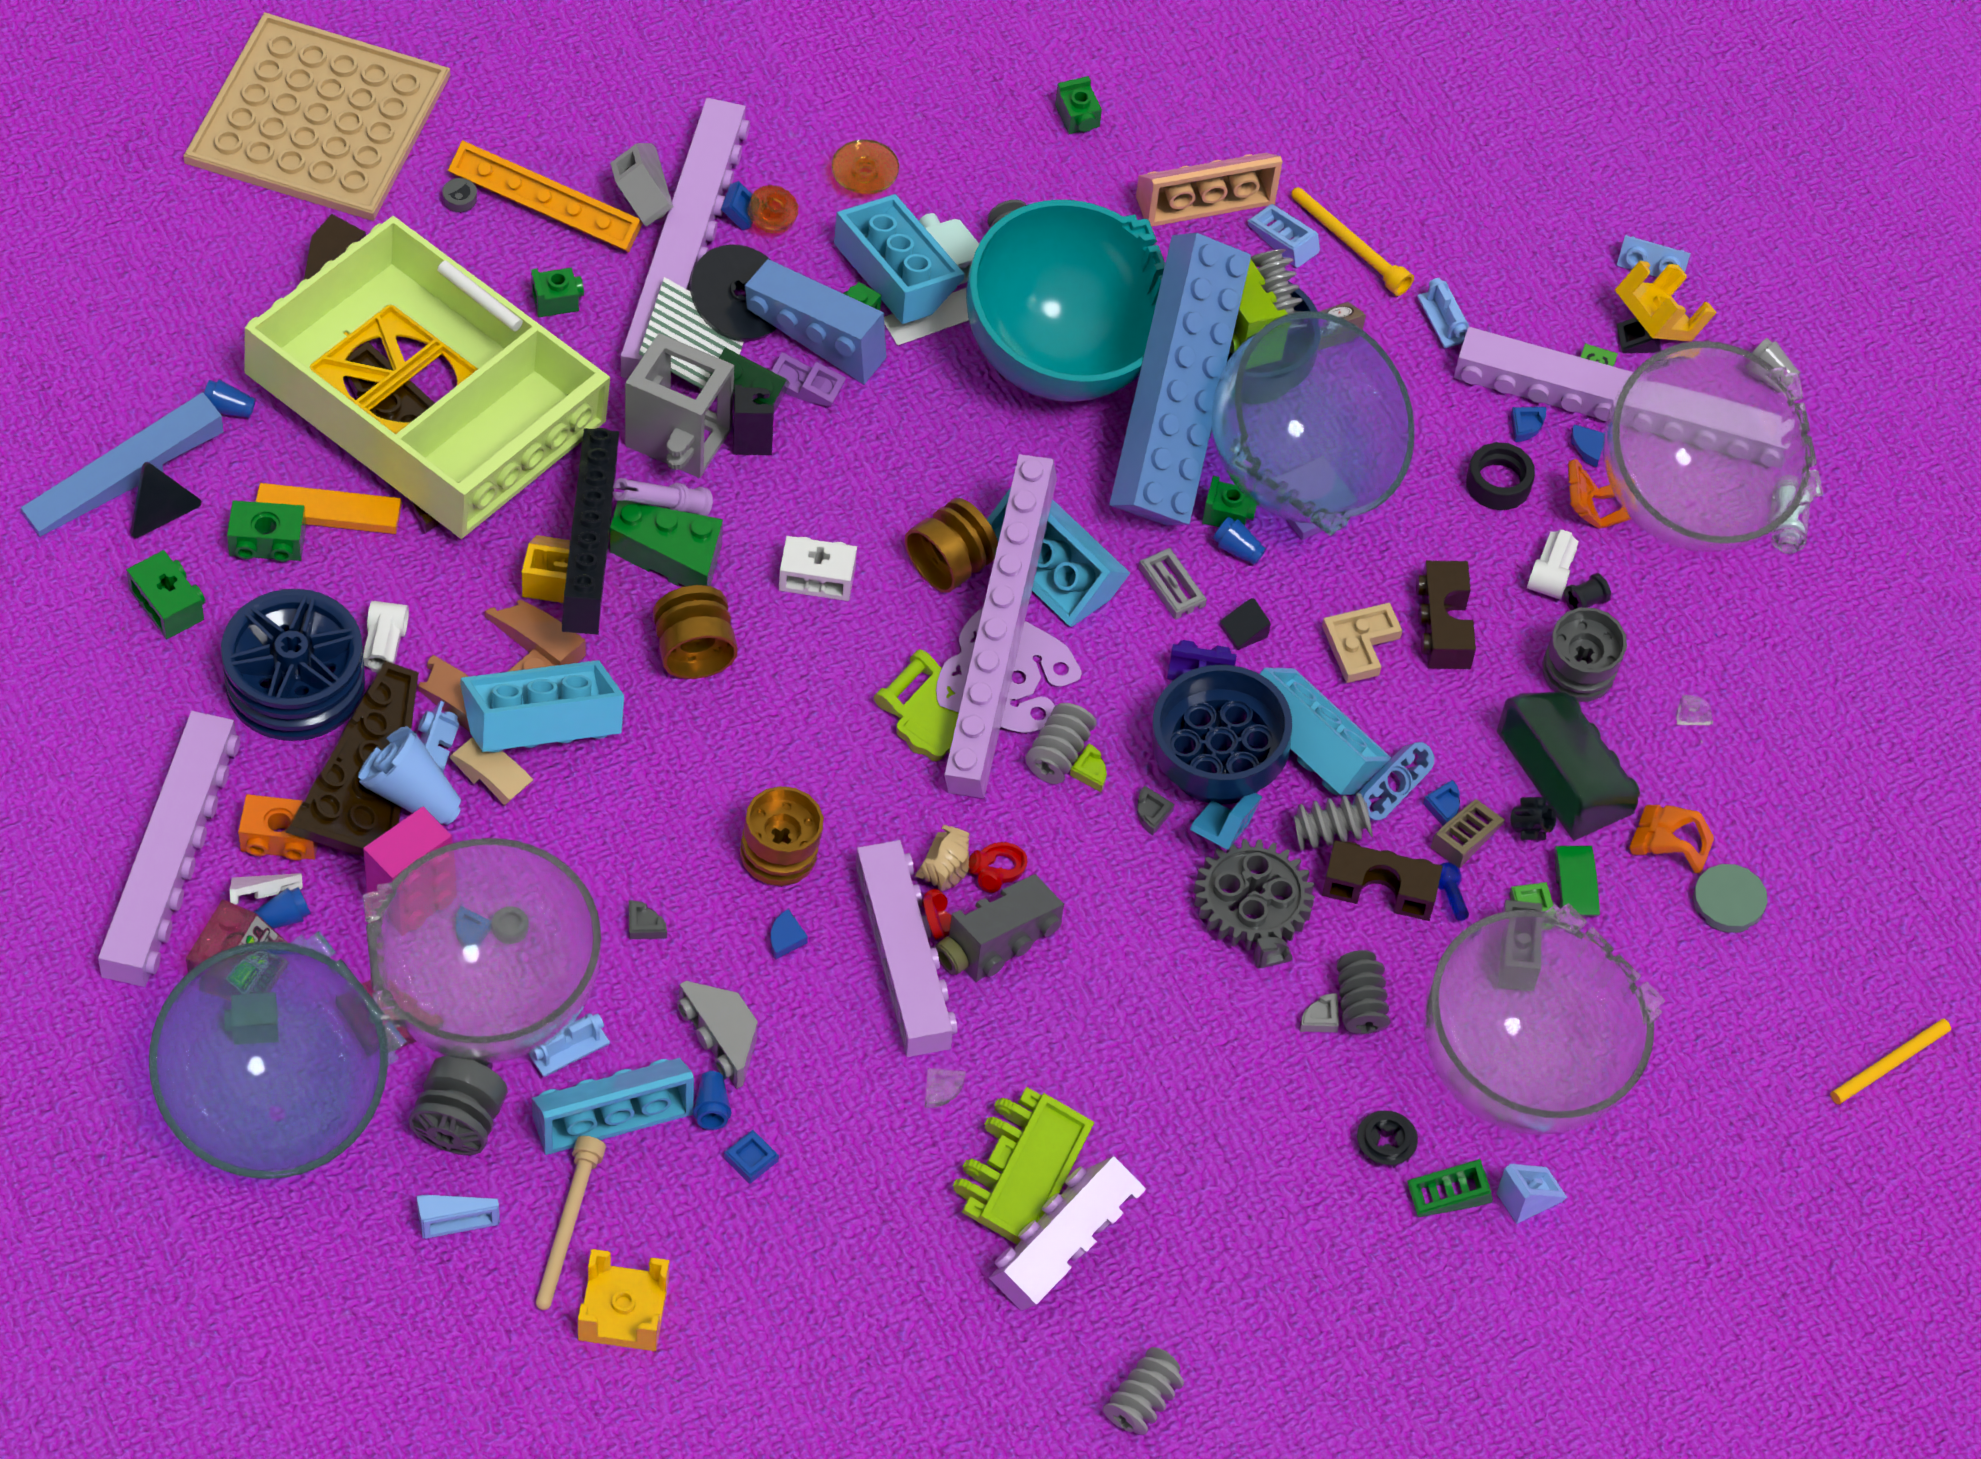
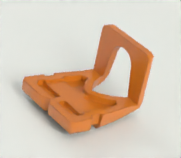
M1577 459L1568 462L1570 505L1582 519L1599 529L1634 519L1633 486L1629 479L1598 488ZM1625 497V504L1620 510L1603 518L1599 517L1592 499Z
M1646 805L1638 823L1639 827L1636 829L1629 846L1632 855H1646L1651 852L1653 854L1683 852L1694 873H1701L1714 841V836L1703 815L1698 811L1666 805L1663 808L1661 805ZM1695 822L1702 841L1700 853L1689 842L1674 836L1673 832L1683 825Z

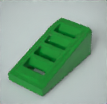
M1481 1159L1407 1180L1418 1218L1478 1207L1493 1202ZM1474 1179L1477 1189L1470 1191L1467 1180ZM1459 1182L1462 1194L1455 1195L1452 1183ZM1444 1184L1448 1198L1441 1200L1436 1186ZM1429 1187L1433 1202L1425 1203L1422 1188Z

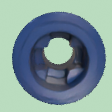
M220 379L217 382L209 380L204 394L220 414L250 419L256 398L250 397V395Z
M1228 517L1221 524L1212 538L1218 543V548L1253 565L1257 564L1267 550L1239 519L1235 521L1231 517Z
M299 887L292 890L286 888L252 912L254 919L258 916L271 929L303 922V917L311 914Z
M708 1071L701 1076L693 1115L700 1127L708 1130H717L727 1124L732 1112L723 1075L717 1071Z

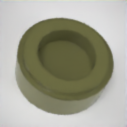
M945 937L935 945L939 962L950 974L958 975L968 968V959L955 940Z

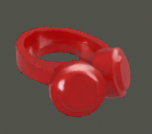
M1008 842L993 843L981 851L975 850L970 855L968 872L978 876V884L981 889L989 893H995L1002 887L1003 883L1013 882L1023 875L1028 863L1027 856L1015 844ZM997 856H1006L1013 861L1015 868L1007 870L1002 867L995 868L988 865L994 864Z
M932 889L923 896L922 905L925 909L931 932L937 940L949 936L951 915L945 911L948 904L947 897L942 891Z

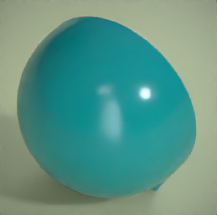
M1048 200L1018 208L1005 215L988 230L975 252L969 270L966 303L973 336L983 355L1000 375L1030 394L1054 401L1066 402L1093 400L1107 396L1124 388L1139 377L1165 268V260L1160 247L1154 245L1157 240L1149 219L1137 220L1135 214L1123 217L1107 208L1083 201Z

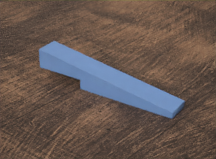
M202 392L20 508L21 513L37 535L41 537L139 486L142 465L145 462L151 463L163 472L164 463L223 433L222 415L204 392Z

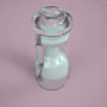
M1785 478L1776 489L1771 543L1779 551L1786 554L1796 553L1805 548L1807 544L1811 490L1808 487V483L1802 478ZM1781 512L1784 514V519H1782V520H1781ZM1802 514V520L1799 521L1798 517Z

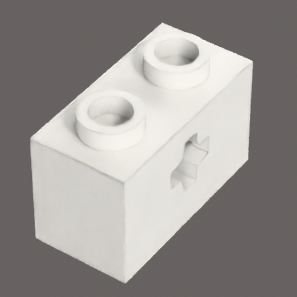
M786 536L780 567L779 591L849 601L856 568L857 546L847 545L843 542L832 543L812 540L808 537Z

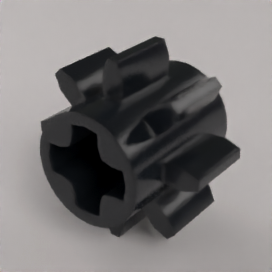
M1545 797L1520 798L1521 805L1515 806L1510 816L1513 830L1521 833V840H1546V832H1551L1556 825L1554 808L1546 805Z

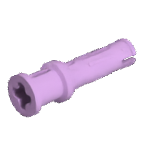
M626 478L617 479L613 486L614 489L624 490V493L613 492L614 498L619 501L660 506L666 509L707 516L712 509L713 497L711 491L704 487L690 489L681 483H674L668 487L627 480Z

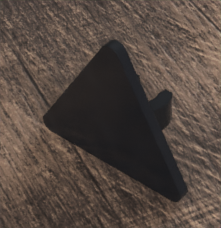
M145 462L142 465L130 534L134 538H139L200 507L202 501L154 465Z

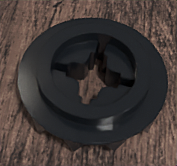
M1377 1111L1363 1119L1357 1131V1147L1361 1148L1365 1159L1370 1158L1375 1161L1378 1167L1384 1164L1392 1165L1395 1168L1404 1161L1408 1162L1416 1151L1418 1144V1135L1414 1125L1405 1116L1393 1111ZM1396 1133L1393 1147L1388 1143L1384 1146H1378L1381 1138L1380 1135L1386 1138Z

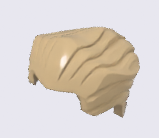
M943 824L941 829L946 832H938L926 858L915 877L931 882L934 886L937 885L941 891L953 888L968 873L970 833Z

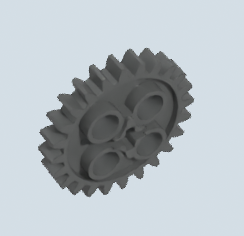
M1243 839L1241 848L1237 849L1233 844L1226 853L1216 848L1213 859L1205 858L1204 867L1199 868L1197 881H1195L1194 893H1196L1194 906L1200 907L1198 917L1199 919L1209 918L1206 928L1208 931L1217 927L1220 929L1219 940L1227 935L1232 936L1231 946L1233 947L1240 940L1245 941L1246 949L1250 950L1253 942H1257L1258 938L1264 937L1282 939L1283 936L1287 940L1292 941L1295 930L1302 932L1305 920L1309 921L1311 908L1314 903L1315 896L1311 895L1314 883L1307 882L1309 870L1298 871L1301 864L1300 858L1289 861L1290 850L1286 849L1281 854L1276 853V843L1274 842L1268 849L1263 848L1261 839L1257 840L1255 847H1250L1248 841ZM1251 870L1259 871L1262 874L1252 873ZM1222 889L1232 890L1234 893L1224 892ZM1274 896H1282L1285 900L1277 899ZM1246 915H1254L1258 918L1252 919L1248 918Z

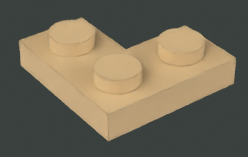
M1390 602L1323 618L1322 628L1346 683L1379 676L1382 667L1372 645L1401 639L1402 635L1401 626Z

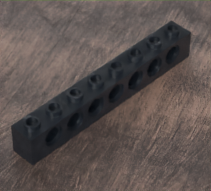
M584 428L564 591L562 632L599 634L613 504V486L615 484L619 431H610L605 428Z

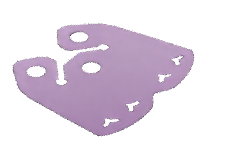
M983 608L978 610L965 624L959 636L961 653L949 658L945 662L937 681L936 694L939 705L958 713L975 641L973 643L970 641L974 638V631L978 632ZM1026 621L1024 622L1013 672H1023L1026 680L1021 684L1014 683L1011 680L1001 723L1002 728L1021 733L1041 730L1055 707L1050 699L1043 696L1019 703L1017 707L1010 704L1012 699L1018 700L1033 694L1041 679L1033 656L1039 655L1042 658L1041 664L1048 682L1052 685L1065 686L1080 680L1082 675L1074 656L1064 643ZM1058 662H1062L1068 666L1069 671L1065 675H1058L1054 672L1053 666ZM959 665L962 675L952 676V673L956 672V667ZM950 686L955 695L946 698L949 694L947 687ZM1040 707L1044 709L1046 717L1043 720H1035L1030 714L1032 708Z

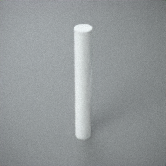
M445 260L438 266L437 271L511 330L515 332L522 326L523 320Z

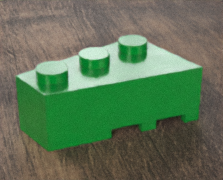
M618 500L610 526V553L648 572L652 569L668 577V582L676 586L679 584L684 586H711L722 547L723 519Z

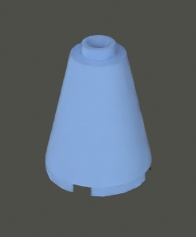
M408 726L401 727L391 733L386 738L390 744L383 750L376 747L364 762L358 778L361 779L359 782L370 791L411 813L424 806L440 824L448 825L453 822L461 811L459 807L461 798L424 744Z

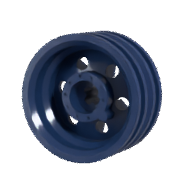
M277 590L261 595L245 604L227 624L221 643L226 694L233 712L247 727L269 738L283 741H303L332 732L352 716L363 697L365 689L363 648L358 624L342 604L327 595L311 590ZM332 666L336 669L332 673L327 667ZM268 681L270 688H264L260 686V683Z

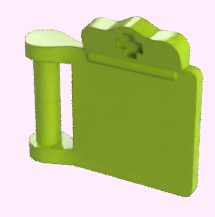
M918 649L910 657L911 663L887 688H881L874 695L873 699L881 709L901 718L897 723L896 733L907 742L912 752L923 754L932 761H940L947 752L950 753L959 713L939 705L936 688L942 668L929 653ZM921 672L930 675L926 682L903 705L898 696ZM948 686L947 690L949 694L946 696V698L955 695V693L951 690L950 686Z

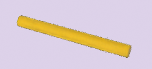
M1942 1018L1830 1093L1832 1100L1837 1105H1840L1950 1032L1951 1026L1949 1022Z

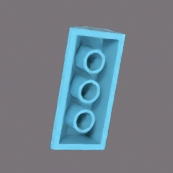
M896 194L836 213L835 246L868 285L882 295L881 300L901 324L932 315L964 280L965 273Z
M1011 488L987 519L998 542ZM1052 499L1032 591L1066 624L1073 627L1110 601L1130 572Z
M599 660L462 677L460 679L470 734L482 752H501L504 749L515 747L533 748L539 744L553 742L569 743L575 739L605 738L608 735L622 733L624 694Z
M1264 668L1261 671L1260 675L1271 681L1288 702L1292 715L1290 749L1298 755L1296 758L1298 763L1311 772L1315 771L1323 778V786L1335 795H1354L1358 793L1392 758L1296 669Z
M681 1058L673 1060L661 1059L640 1069H624L607 1078L599 1080L587 1079L579 1082L574 1087L562 1090L551 1089L542 1092L539 1096L532 1098V1116L545 1155L574 1148L576 1139L579 1136H591L603 1140L693 1115L694 1076Z

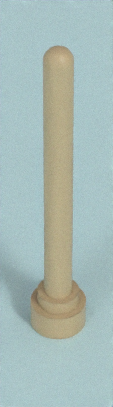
M591 1136L577 1137L572 1154L575 1157L574 1163L577 1166L536 1299V1306L540 1310H547L552 1304L591 1170L595 1169L604 1157L605 1143Z

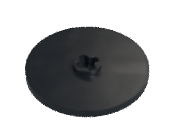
M730 244L708 251L695 265L689 284L692 301L704 322L718 334L738 341H754L770 335L777 329L747 309L746 293L744 296L742 294L737 296L734 293V290L740 291L741 289L745 292L747 282L769 259L766 255L747 246Z

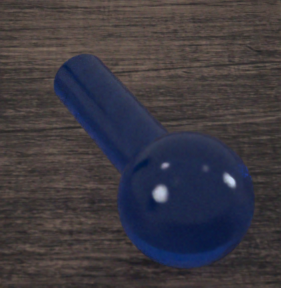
M1441 863L1439 865L1443 867L1438 888L1445 891L1455 919L1463 921L1469 917V912L1459 889L1462 880L1461 871L1453 863Z

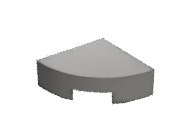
M1337 993L1321 996L1319 1000L1305 1010L1301 1020L1300 1032L1337 1033L1339 1028Z

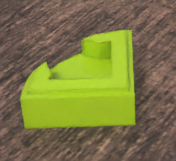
M1089 743L1070 769V776L1102 792L1107 773L1100 751Z

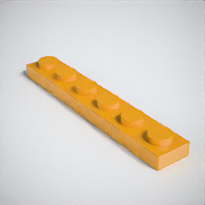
M463 140L448 169L451 174L470 180L475 185L628 253L643 224L637 217Z

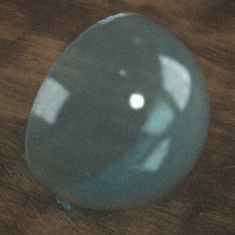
M1304 311L1287 314L1271 321L1250 335L1232 354L1220 375L1215 389L1212 405V432L1221 463L1230 479L1246 497L1276 516L1300 523L1314 524L1329 536H1332L1337 530L1346 527L1349 519L1360 516L1384 503L1394 494L1407 473L1412 458L1415 436L1413 410L1406 386L1399 371L1383 348L1365 331L1343 318L1322 312Z
M320 931L307 940L301 934L291 943L270 941L248 943L232 947L209 957L182 978L164 1002L157 1017L150 1042L149 1072L158 1108L165 1122L184 1146L202 1160L223 1171L251 1178H285L314 1170L343 1153L357 1140L372 1120L385 1089L388 1066L400 1058L395 1051L407 1042L390 1020L383 1025L381 1017L385 1013L343 960L340 959L336 962L330 958L336 951Z

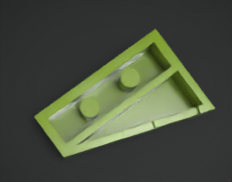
M1251 259L1230 346V352L1236 354L1241 366L1280 358L1288 320L1286 310H1277L1273 304L1277 302L1275 294L1273 292L1266 293L1261 286L1265 284V279Z

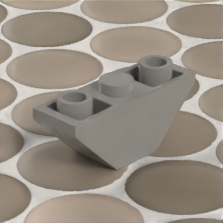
M636 143L610 163L616 184L646 227L655 220L665 216L673 208L657 149L652 143Z
M690 981L681 983L679 1000L677 1001L680 1014L684 1020L692 1021L697 1029L696 1035L701 1046L705 1050L710 1049L716 1057L717 1069L724 1079L730 1078L736 1089L742 1087L757 1041L758 1021L737 992Z

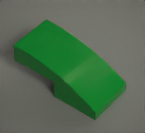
M1555 846L1556 883H1559L1560 917H1598L1600 915L1599 894L1592 846Z

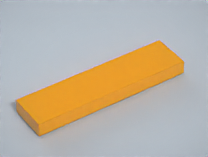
M267 483L259 484L256 502L304 505L306 524L390 534L397 533L402 507L401 498Z

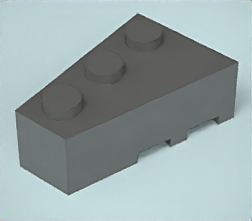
M1036 874L1002 889L1000 894L1003 897L991 903L986 898L977 901L975 906L978 909L966 915L961 910L952 913L949 937L955 940L964 951L969 963L965 971L975 982H978L986 975L989 977L995 975L1002 969L1006 961L1015 955L1017 957L1024 955L1036 940L1043 935L1046 937L1051 936L1061 926L1064 903Z

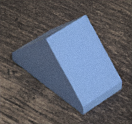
M1509 1164L1504 1169L1496 1193L1516 1224L1563 1202L1567 1198L1547 1167Z

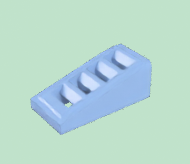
M1270 204L1248 220V226L1274 250L1287 249L1282 253V256L1293 258L1294 262L1290 264L1296 268L1303 265L1320 251L1318 233L1274 204ZM1274 219L1276 220L1275 223H1273L1270 226H1267V224L1272 222Z
M440 1195L416 1196L422 1237L425 1239L500 1224L498 1199Z

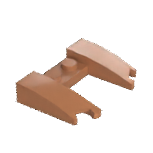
M521 599L516 601V606L499 611L493 607L484 611L485 618L529 652L509 671L578 663L586 656V641L577 633L562 632V622ZM432 655L427 663V669L432 670L427 682L419 683V692L435 705L443 701L442 710L455 713L458 716L459 724L470 732L460 685V679L469 676Z

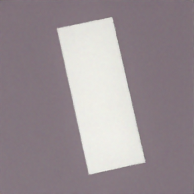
M966 288L951 293L930 316L905 324H901L894 314L885 316L884 324L896 344L901 345L969 321Z

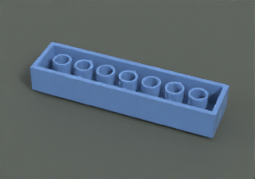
M1199 233L1172 235L1110 506L1163 525L1190 524L1251 254Z

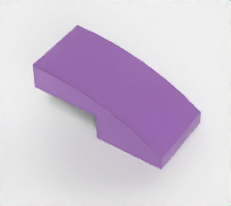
M784 352L781 353L771 370L790 382L785 394L810 403L830 407L846 380V377L818 362H815L813 368Z

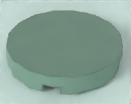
M1719 864L1708 868L1699 877L1693 892L1694 908L1698 915L1700 912L1709 926L1723 932L1740 933L1748 930L1750 926H1753L1755 923L1757 924L1762 919L1768 902L1766 888L1760 878L1749 869L1736 864Z

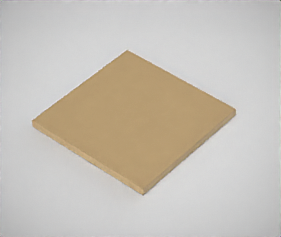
M264 12L183 156L184 163L374 221L450 78V68Z

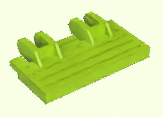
M1028 1087L1024 1089L1018 1103L1032 1110V1112L1007 1098L997 1099L994 1105L997 1113L1022 1127L1021 1130L994 1116L987 1118L984 1124L987 1132L998 1138L987 1164L1001 1173L972 1158L966 1160L963 1165L965 1174L990 1188V1191L988 1192L975 1183H971L963 1178L956 1179L953 1184V1191L967 1200L962 1213L1017 1245L1021 1241L1018 1237L1019 1233L1031 1221L1035 1220L1038 1222L1045 1214L1042 1210L1044 1204L1056 1193H1060L1095 1123L1045 1093L1040 1095Z

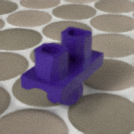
M1181 640L1178 645L1173 644L1167 679L1175 680L1190 670L1209 665L1235 666L1237 654H1232L1229 647L1217 645L1212 650L1197 648L1198 646L1193 641Z

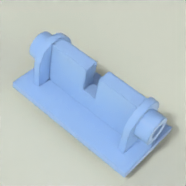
M1625 235L1616 266L1632 270L1639 261H1646L1651 265L1649 267V275L1658 277L1669 264L1679 265L1685 272L1691 253Z
M1435 278L1429 282L1430 288L1428 292L1417 295V298L1443 347L1447 348L1462 344L1469 324L1450 291L1447 282L1442 281L1440 278Z
M440 701L432 712L426 710L420 720L418 730L422 732L421 742L441 771L444 772L450 751L438 746V743L450 748L459 728V722L457 720L458 716L455 713L441 712L444 702Z
M588 1013L585 1017L541 1039L535 1040V1042L525 1046V1050L544 1078L609 1045L610 1041L601 1029L604 1027L601 1016L598 1013L595 1015Z

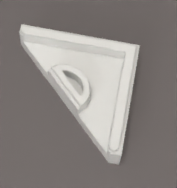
M302 873L234 877L230 885V903L238 904L241 895L254 893V897L259 899L277 895L286 888H289V890L296 887L302 889Z

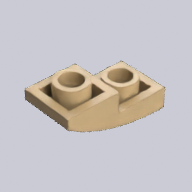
M473 737L449 757L473 784L481 780L504 806L533 781L530 775L503 751L482 752Z

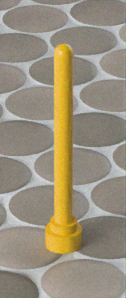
M1296 187L1291 191V197L1384 276L1385 287L1395 296H1401L1411 287L1414 275L1405 267L1389 264L1302 188Z

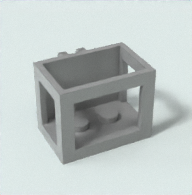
M658 333L625 383V446L666 463L671 469H679L701 478L732 430L734 365ZM671 355L713 373L696 400L671 390ZM718 395L717 413L708 409ZM704 429L711 432L705 443Z

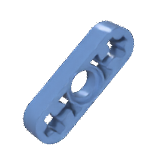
M1416 742L1403 746L1358 792L1361 793L1367 802L1370 822L1387 817L1431 771L1434 765V754L1427 744ZM1417 753L1419 756L1416 761L1417 766L1405 768L1404 766H1408L1414 761V754ZM1391 772L1395 773L1400 780V788L1397 792L1391 790L1388 785V776ZM1381 795L1383 798L1378 799L1376 801V803L1373 805L1374 811L1371 812L1369 809V806L1371 805L1370 799L1377 798Z

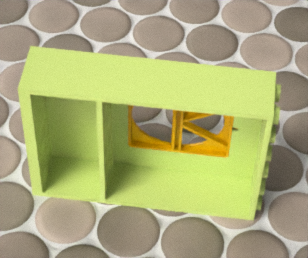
M395 216L390 217L382 224L375 225L368 235L360 241L350 244L343 254L335 260L325 263L319 272L310 279L301 281L294 291L286 297L276 300L269 310L259 317L252 318L245 327L244 355L246 375L460 539H463L582 442L584 428H599L606 422L610 376ZM443 261H448L523 320L522 326L515 332L440 274L437 271L438 266ZM396 336L418 340L427 345L407 361H404ZM375 338H381L393 370L346 361V359L359 345ZM441 354L452 366L456 375L457 386L412 422L390 421L380 418L370 411ZM343 377L358 378L377 382V384L355 400L348 393Z

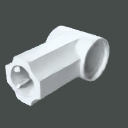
M1562 529L1556 532L1550 531L1540 560L1537 559L1534 564L1527 589L1561 600L1571 571L1569 567L1571 562H1573L1579 542L1573 537L1571 532Z
M371 601L367 619L368 636L363 660L364 666L369 667L373 672H377L385 661L395 664L400 638L405 637L407 630L408 605Z

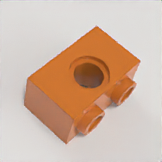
M246 794L238 831L241 852H248L255 856H264L266 854L285 856L291 860H315L318 842L286 833V830L282 832L274 831L280 828L287 829L303 800Z

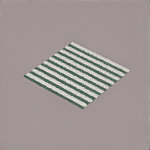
M664 277L639 355L644 356L658 333L717 358L720 357L725 347L740 355L744 341L724 337L711 329L697 312L690 291ZM671 355V372L703 389L712 372Z

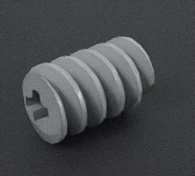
M1278 249L1252 256L1251 260L1256 267H1259L1258 270L1265 279V284L1261 286L1266 293L1273 292L1275 294L1277 302L1273 304L1277 310H1286L1288 313L1287 323L1305 316L1303 311H1294V307L1302 302V298L1291 297V293L1299 289V285L1288 284V280L1297 274L1296 271L1285 270V266L1294 262L1293 258L1282 256V253L1287 249Z
M1060 703L1056 705L1051 712V716L1045 722V726L1042 727L1038 737L1032 744V748L1029 749L1025 756L1026 764L1032 773L1042 781L1051 784L1062 783L1065 780L1064 774L1069 773L1072 768L1071 763L1076 761L1077 753L1082 751L1084 742L1088 741L1091 735L1090 731L1094 730L1097 725L1094 716L1086 709L1075 704Z
M1356 793L1353 805H1351L1346 795L1341 797L1340 807H1336L1333 800L1329 798L1327 799L1325 810L1321 809L1317 801H1313L1311 813L1306 811L1303 804H1298L1294 819L1301 851L1304 850L1306 839L1309 840L1313 848H1318L1321 836L1328 846L1333 845L1334 834H1337L1342 842H1347L1349 831H1352L1357 840H1361L1364 828L1367 829L1373 838L1367 802L1361 793Z
M1156 1347L1149 1348L1145 1357L1140 1359L1137 1367L1129 1373L1127 1380L1120 1384L1116 1393L1112 1394L1109 1403L1103 1406L1102 1411L1106 1417L1116 1426L1126 1431L1146 1435L1148 1427L1145 1422L1155 1423L1157 1421L1155 1411L1163 1412L1166 1409V1403L1163 1399L1173 1400L1175 1397L1173 1388L1181 1389L1184 1386V1380L1179 1374L1180 1366L1178 1362L1165 1350Z

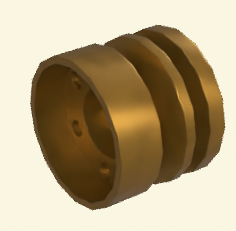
M963 498L952 499L944 507L939 508L933 514V518H925L905 534L906 550L914 567L932 587L946 593H950L969 579L971 572L977 573L985 565L993 562L998 546L997 537L990 523L972 503Z
M703 585L681 587L668 592L653 607V619L656 625L657 636L660 639L659 648L663 667L669 674L686 679L709 677L725 670L737 658L738 648L734 630L730 625L731 616L728 611V602L722 591Z
M779 786L769 788L756 795L747 808L741 839L740 857L744 868L754 878L770 885H790L798 883L807 877L815 866L823 830L824 817L819 804L809 794L791 787Z

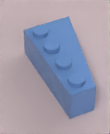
M769 259L766 260L745 285L747 309L863 385L887 358L884 312Z

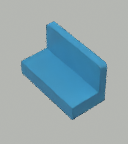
M1257 793L1244 796L1233 810L1211 801L1194 820L1190 830L1229 850L1249 826L1262 796Z

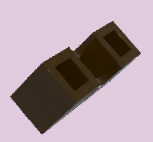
M1426 560L1423 574H1417L1416 594L1422 596L1423 604L1419 605L1418 620L1419 625H1425V633H1422L1421 653L1427 654L1428 669H1471L1476 651L1473 620L1456 619L1447 613L1452 610H1466L1471 591L1468 561Z
M1335 840L1322 896L1358 904L1360 893L1364 887L1370 884H1382L1390 888L1395 895L1394 913L1430 921L1443 866L1433 864L1426 859H1412L1399 856L1388 850L1378 851L1361 847L1354 842Z

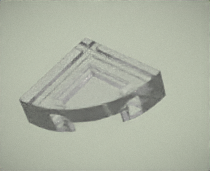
M1682 694L1676 711L1677 725H1712L1711 706L1700 697Z
M928 1068L925 1108L939 1107L956 1098L963 1088L966 1071Z

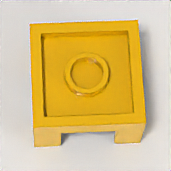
M1639 261L1615 289L1616 293L1652 338L1692 341L1717 312L1708 302H1704L1689 319L1685 314L1686 309L1678 305L1672 298L1674 292L1687 278L1681 267L1669 264L1653 283H1645L1643 281L1650 274L1649 267L1651 265L1646 261Z
M591 1249L584 1304L581 1303L578 1316V1340L656 1351L669 1284V1260L650 1258L649 1271L611 1266V1253L609 1251Z

